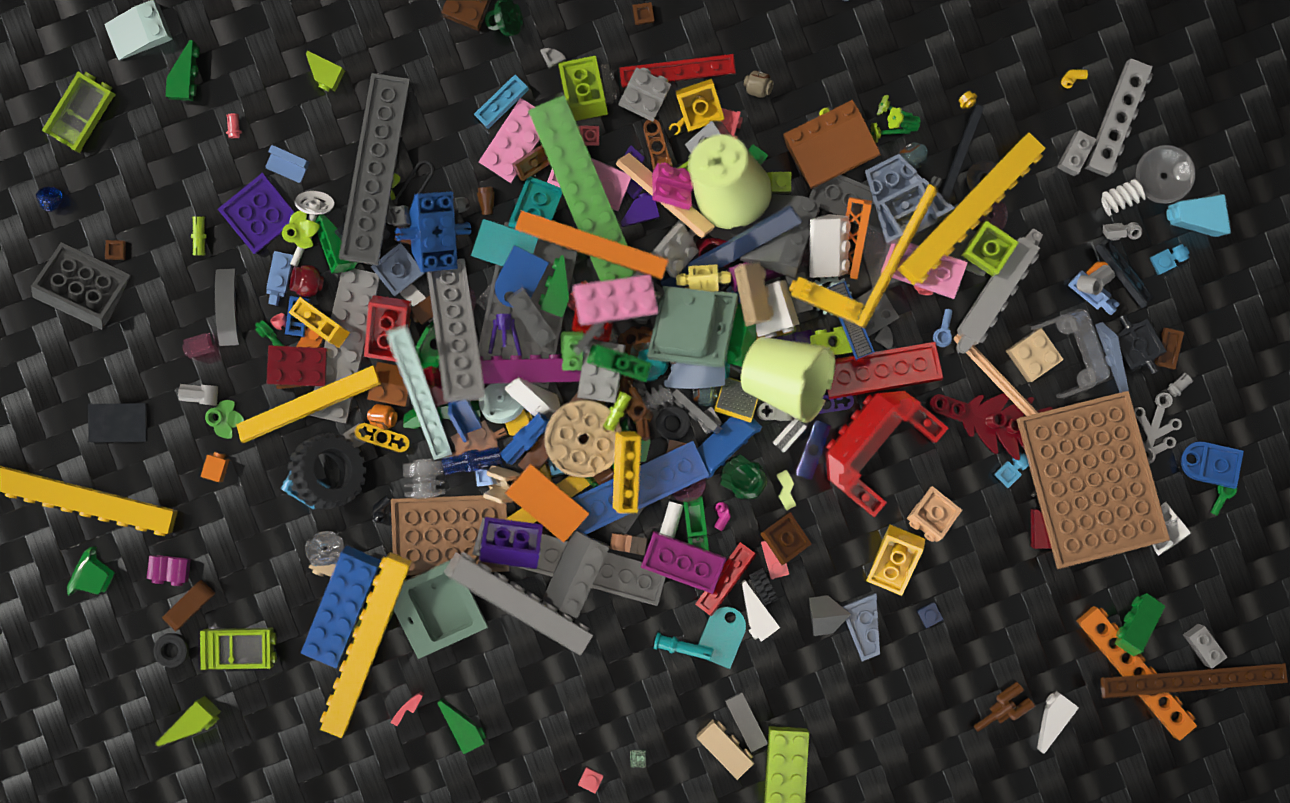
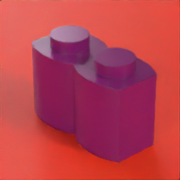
M150 555L147 579H151L152 583L164 584V581H169L171 585L182 586L183 583L188 582L191 559Z

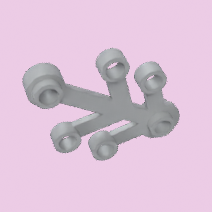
M1160 393L1156 396L1157 408L1151 425L1145 416V410L1142 407L1134 408L1135 416L1147 436L1146 443L1143 442L1145 451L1148 452L1147 459L1149 464L1154 462L1156 454L1167 448H1173L1176 445V440L1173 437H1166L1163 443L1153 447L1155 439L1173 430H1179L1182 426V422L1179 419H1171L1169 424L1159 428L1165 408L1171 406L1173 402L1172 396L1168 393ZM1161 397H1164L1166 399V402L1164 404L1160 403ZM1138 409L1142 411L1141 416L1136 415ZM1174 421L1178 422V426L1176 428H1174L1172 425ZM1168 439L1172 440L1171 446L1167 445Z

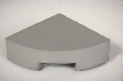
M544 48L540 50L549 68L566 60L565 56L555 49Z

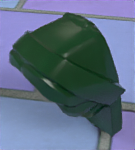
M741 454L726 461L721 469L720 484L732 490L735 497L739 499L758 498L768 482L759 462H750Z

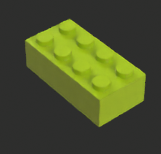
M769 726L765 803H805L809 742L808 729Z

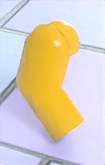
M1069 70L1062 78V86L1069 89L1077 79H1087L1088 71Z

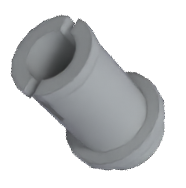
M1184 373L1176 382L1170 383L1167 390L1174 397L1180 396L1181 392L1193 380Z

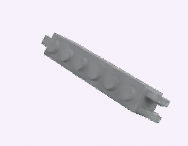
M1034 228L1025 238H1018L1016 240L1019 243L998 275L991 276L957 329L958 335L961 337L956 347L958 353L968 352L972 345L984 342L988 335L986 333L989 326L992 328L998 320L996 315L1008 305L1006 300L1009 295L1013 296L1019 286L1016 284L1028 274L1029 270L1027 267L1029 264H1033L1039 256L1037 252L1040 249L1038 245L1043 234Z

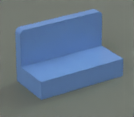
M271 145L268 151L271 155L266 168L301 183L310 162Z

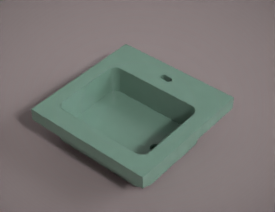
M663 286L664 295L659 302L647 355L648 359L724 368L739 299L738 294Z
M451 560L405 580L393 609L418 659L488 628V624L472 591L444 573Z

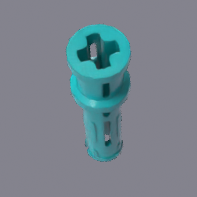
M659 632L654 644V649L656 650L660 648L668 650L672 654L679 652L709 661L713 653L712 648L678 641L677 637L670 638L661 635Z

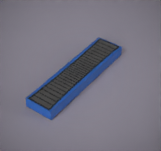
M845 281L827 288L852 299ZM838 317L855 359L874 353L865 328Z

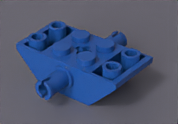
M453 192L416 194L409 212L410 228H397L395 233L403 235H396V239L398 241L411 239L412 254L421 272L458 269L456 235H469L471 230L464 228H471L469 222L455 224Z

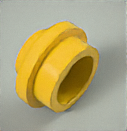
M971 91L962 95L959 99L961 108H971L976 103L977 95Z

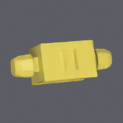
M717 264L688 266V275L685 273L677 275L676 282L678 286L689 285V289L715 292L719 291V283L726 284L731 282V273L728 271L718 273Z

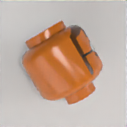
M376 404L368 411L367 419L370 425L383 430H389L397 422V413L391 406Z

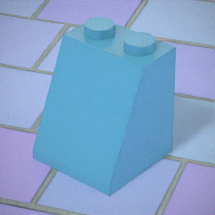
M1225 195L1181 201L1168 206L1166 214L1171 225L1214 237L1230 233Z

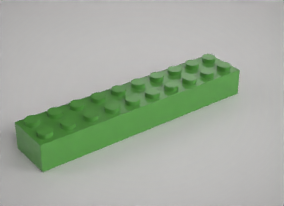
M563 95L528 110L578 230L627 246L565 96ZM590 256L600 282L631 278L637 272Z

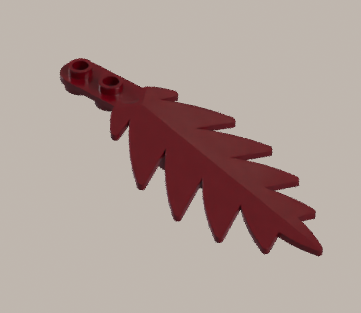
M1005 393L995 396L981 405L983 395L975 397L968 404L941 394L931 398L930 407L935 413L963 422L965 430L971 437L974 436L975 429L981 440L994 454L998 453L997 436L1008 453L1015 460H1020L1018 442L1023 448L1024 445L1017 419L1023 417L1024 413L1015 404L1003 409L1009 400ZM1034 397L1026 399L1030 405L1034 401ZM937 401L941 404L940 408L937 406ZM954 407L957 408V413L954 412ZM1052 407L1037 410V412L1041 413L1052 410Z

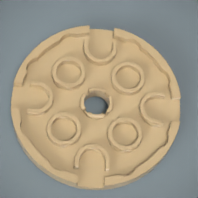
M576 400L563 405L552 415L545 430V447L551 461L562 472L575 477H591L605 469L607 470L615 462L616 432H622L619 422L614 432L603 427L611 412L606 406L592 400ZM586 433L589 436L588 441L580 443L578 437Z

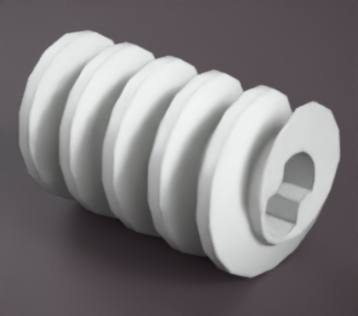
M1133 179L1130 183L1126 182L1123 186L1119 185L1116 189H1110L1109 193L1107 191L1103 192L1101 201L1106 213L1110 216L1112 215L1111 209L1117 213L1119 212L1118 206L1124 210L1126 209L1125 203L1131 207L1133 206L1132 200L1137 204L1140 203V196L1145 200V193L1141 184Z

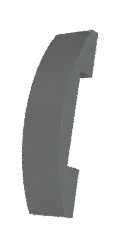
M216 269L215 312L219 346L239 345L235 288H237L236 269Z

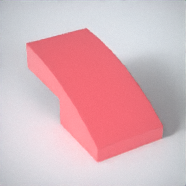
M419 692L410 698L400 708L391 723L398 726L407 710L414 713L425 693Z

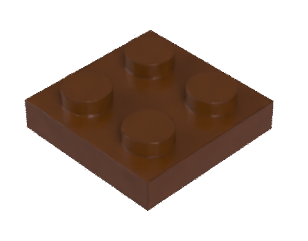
M791 512L760 533L781 565L786 564L811 545V542Z

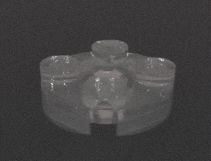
M324 531L315 534L314 539L311 541H307L305 552L312 566H328L337 564L339 556L345 547L342 538L336 536V533Z

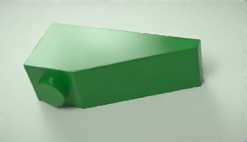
M319 214L315 221L320 225L317 233L331 273L353 270L358 262L339 259L342 240L334 233L337 228L324 214Z
M739 303L727 351V364L743 366L748 351L756 341V324L745 325L742 306Z
M441 699L438 701V705L463 754L485 744L487 736L482 727L479 728L477 723L446 700Z

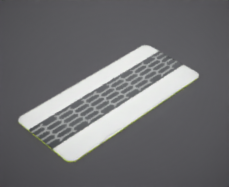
M794 418L773 443L781 451L785 452L806 429V426Z

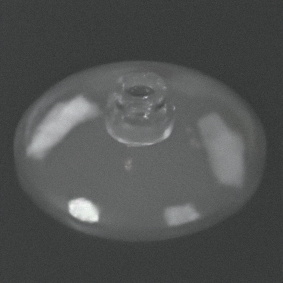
M1164 145L1155 147L1142 156L1138 162L1135 177L1141 184L1145 197L1157 203H1172L1183 198L1192 188L1195 180V168L1191 158L1183 150L1174 146ZM1166 173L1167 179H1161L1160 174Z

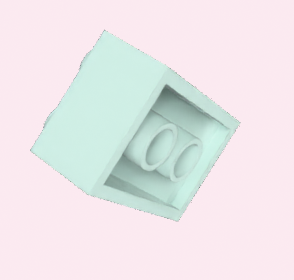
M154 0L137 5L105 24L118 60L173 40L161 8Z

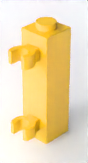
M798 277L797 281L793 280L789 287L791 297L851 323H856L864 305L801 277Z

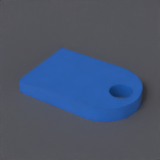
M513 245L495 282V293L498 300L505 306L512 307L504 299V295L508 291L514 293L522 287L531 298L549 262Z
M1195 442L1189 445L1182 453L1181 466L1185 474L1194 480L1236 489L1244 451L1207 442ZM1187 455H1194L1196 463L1190 464L1186 459Z

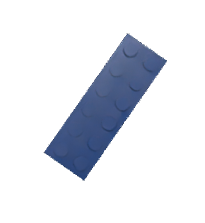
M349 546L343 549L301 654L331 667H338L345 654L382 560Z

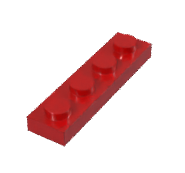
M740 542L725 562L713 594L704 591L696 605L712 616L757 554Z

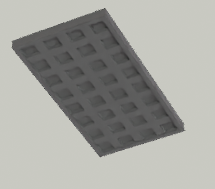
M505 222L504 226L509 227V223ZM538 238L533 254L548 261L549 264L531 300L556 335L555 339L541 348L512 307L505 306L498 300L495 293V282L503 266L495 265L478 345L479 356H483V360H491V356H502L503 359H510V355H518L511 326L510 330H506V347H503L502 330H498L497 327L492 354L488 353L493 320H496V314H511L512 319H515V329L521 348L522 359H530L529 355H541V358H549V355L556 354L564 314L561 318L540 310L541 305L538 302L541 294H546L548 289L545 286L548 276H553L555 269L552 266L555 258H560V255H563L565 260L569 293L577 256L576 250ZM506 292L504 299L508 301L507 297L513 294V292ZM549 382L532 383L538 387L547 389L549 387Z

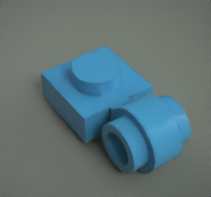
M1181 244L1172 249V254L1169 249H1166L1150 257L1157 274L1160 275L1176 267L1177 265L1174 260L1182 262L1190 258L1187 247Z
M1019 452L1020 460L1012 458L1014 461L1013 465L1007 461L994 473L1007 488L1022 475L1018 469L1021 468L1023 471L1029 466L1025 453Z

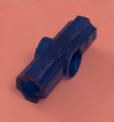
M815 420L808 442L804 447V453L796 472L797 475L812 480L819 458L823 453V447L831 425ZM813 444L817 445L819 449L816 455H810L808 451L809 447Z
M499 447L480 451L478 449L462 452L460 455L442 458L445 475L462 471L472 472L480 470L482 467L502 464Z

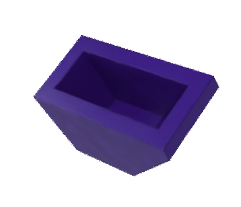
M648 192L638 195V198L634 200L621 221L622 228L659 219L656 201L653 200V196Z

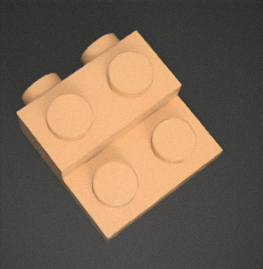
M932 486L921 501L916 504L907 519L910 521L909 524L912 528L916 530L921 529L925 533L924 536L927 540L938 542L943 539L962 509Z

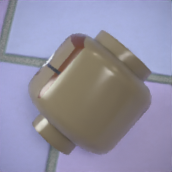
M753 71L745 77L744 86L749 95L764 98L772 92L774 81L771 80L769 74Z

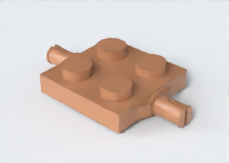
M486 420L481 421L482 428L469 432L468 441L465 443L459 433L452 435L451 439L455 445V452H452V455L445 456L448 459V463L459 458L466 470L469 471L500 456L501 451L498 447L497 439L507 435L505 428L493 432Z

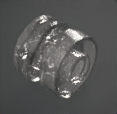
M420 459L413 460V463L402 464L403 477H409L413 480V482L404 484V487H413V491L405 492V497L423 499L445 494V488L436 489V485L445 484L443 480H436L437 475L444 473L443 461Z

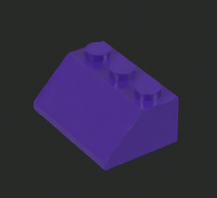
M485 517L479 561L537 569L543 525Z

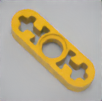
M367 423L357 425L354 430L357 439L389 450L404 452L409 447V439L406 436L389 430H383ZM363 427H366V431L371 433L373 432V429H375L376 431L373 434V441L370 440V435H364V437H361V433L358 432L359 429H363ZM384 432L387 435L385 443L377 441L378 433ZM391 435H394L393 440L396 441L402 438L405 446H402L400 449H398V445L395 443H391V447L388 446L391 441Z

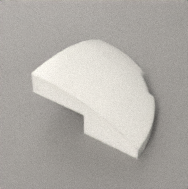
M1167 502L1161 505V510L1170 540L1153 544L1158 555L1164 553L1191 534Z

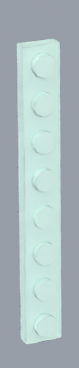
M407 327L387 332L433 459L436 460L452 455L450 444Z

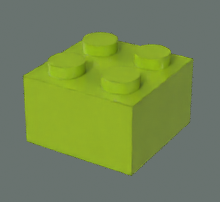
M985 221L980 225L961 256L993 277L998 275L1019 242L988 221Z

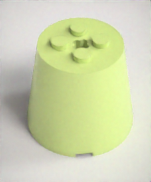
M716 135L705 139L693 150L689 160V169L697 207L701 215L718 228L732 229V227L741 225L744 227L753 223L765 212L772 196L771 181L765 170L739 140L728 135Z
M760 337L753 343L745 358L741 374L742 388L746 393L803 422H810L818 415L825 403L823 397L826 389H831L835 372L834 352L826 346Z

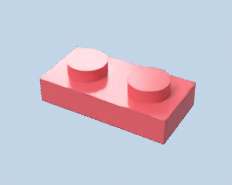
M762 541L761 545L770 579L789 575L787 563L781 565L766 541Z

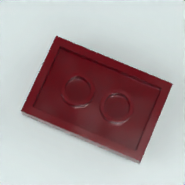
M268 345L267 384L326 386L327 348Z

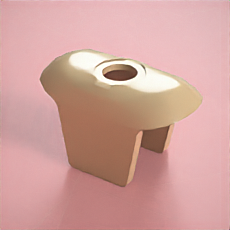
M494 465L490 466L487 476L495 478L497 484L488 485L490 490L485 492L483 497L498 503L513 502L505 494L506 490L510 487L508 481L516 480L521 474L510 469Z

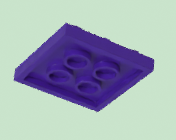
M263 173L218 208L219 212L253 254L258 253L282 233L283 227L289 224L290 217L295 213Z

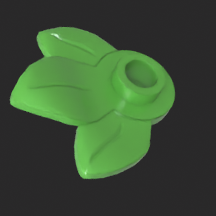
M221 401L216 408L209 409L205 415L206 422L214 427L215 433L227 439L232 438V428L237 427L236 424L244 421L240 413L233 411L234 401ZM215 413L219 416L217 421H214L212 418Z

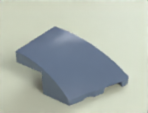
M684 363L672 364V371L668 379L664 381L665 387L696 389L724 386L725 365L724 368Z

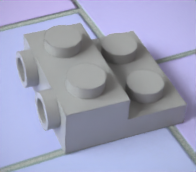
M636 67L618 105L653 122L669 92L671 84L663 76H658L657 78L651 75V71L647 68L639 69Z

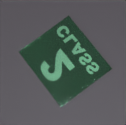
M630 750V767H646V750Z

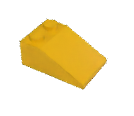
M889 525L866 581L902 596L923 552L925 538Z

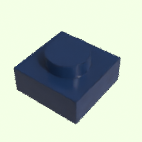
M935 602L917 610L925 628L943 620Z

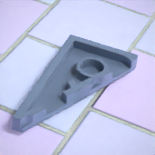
M1103 322L1096 324L1095 326L1106 354V362L1111 367L1119 392L1129 391L1118 336Z

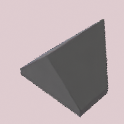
M828 595L809 598L814 636L833 634L851 615V613Z

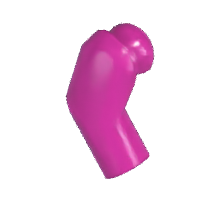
M719 502L716 504L719 519L714 527L722 531L730 520L731 514L728 505L724 502Z

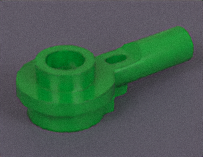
M263 320L255 324L257 327L255 331L262 338L268 337L274 346H285L276 338L277 335Z
M1218 485L1219 497L1211 513L1218 516L1226 499L1233 497L1237 492V488L1233 489Z

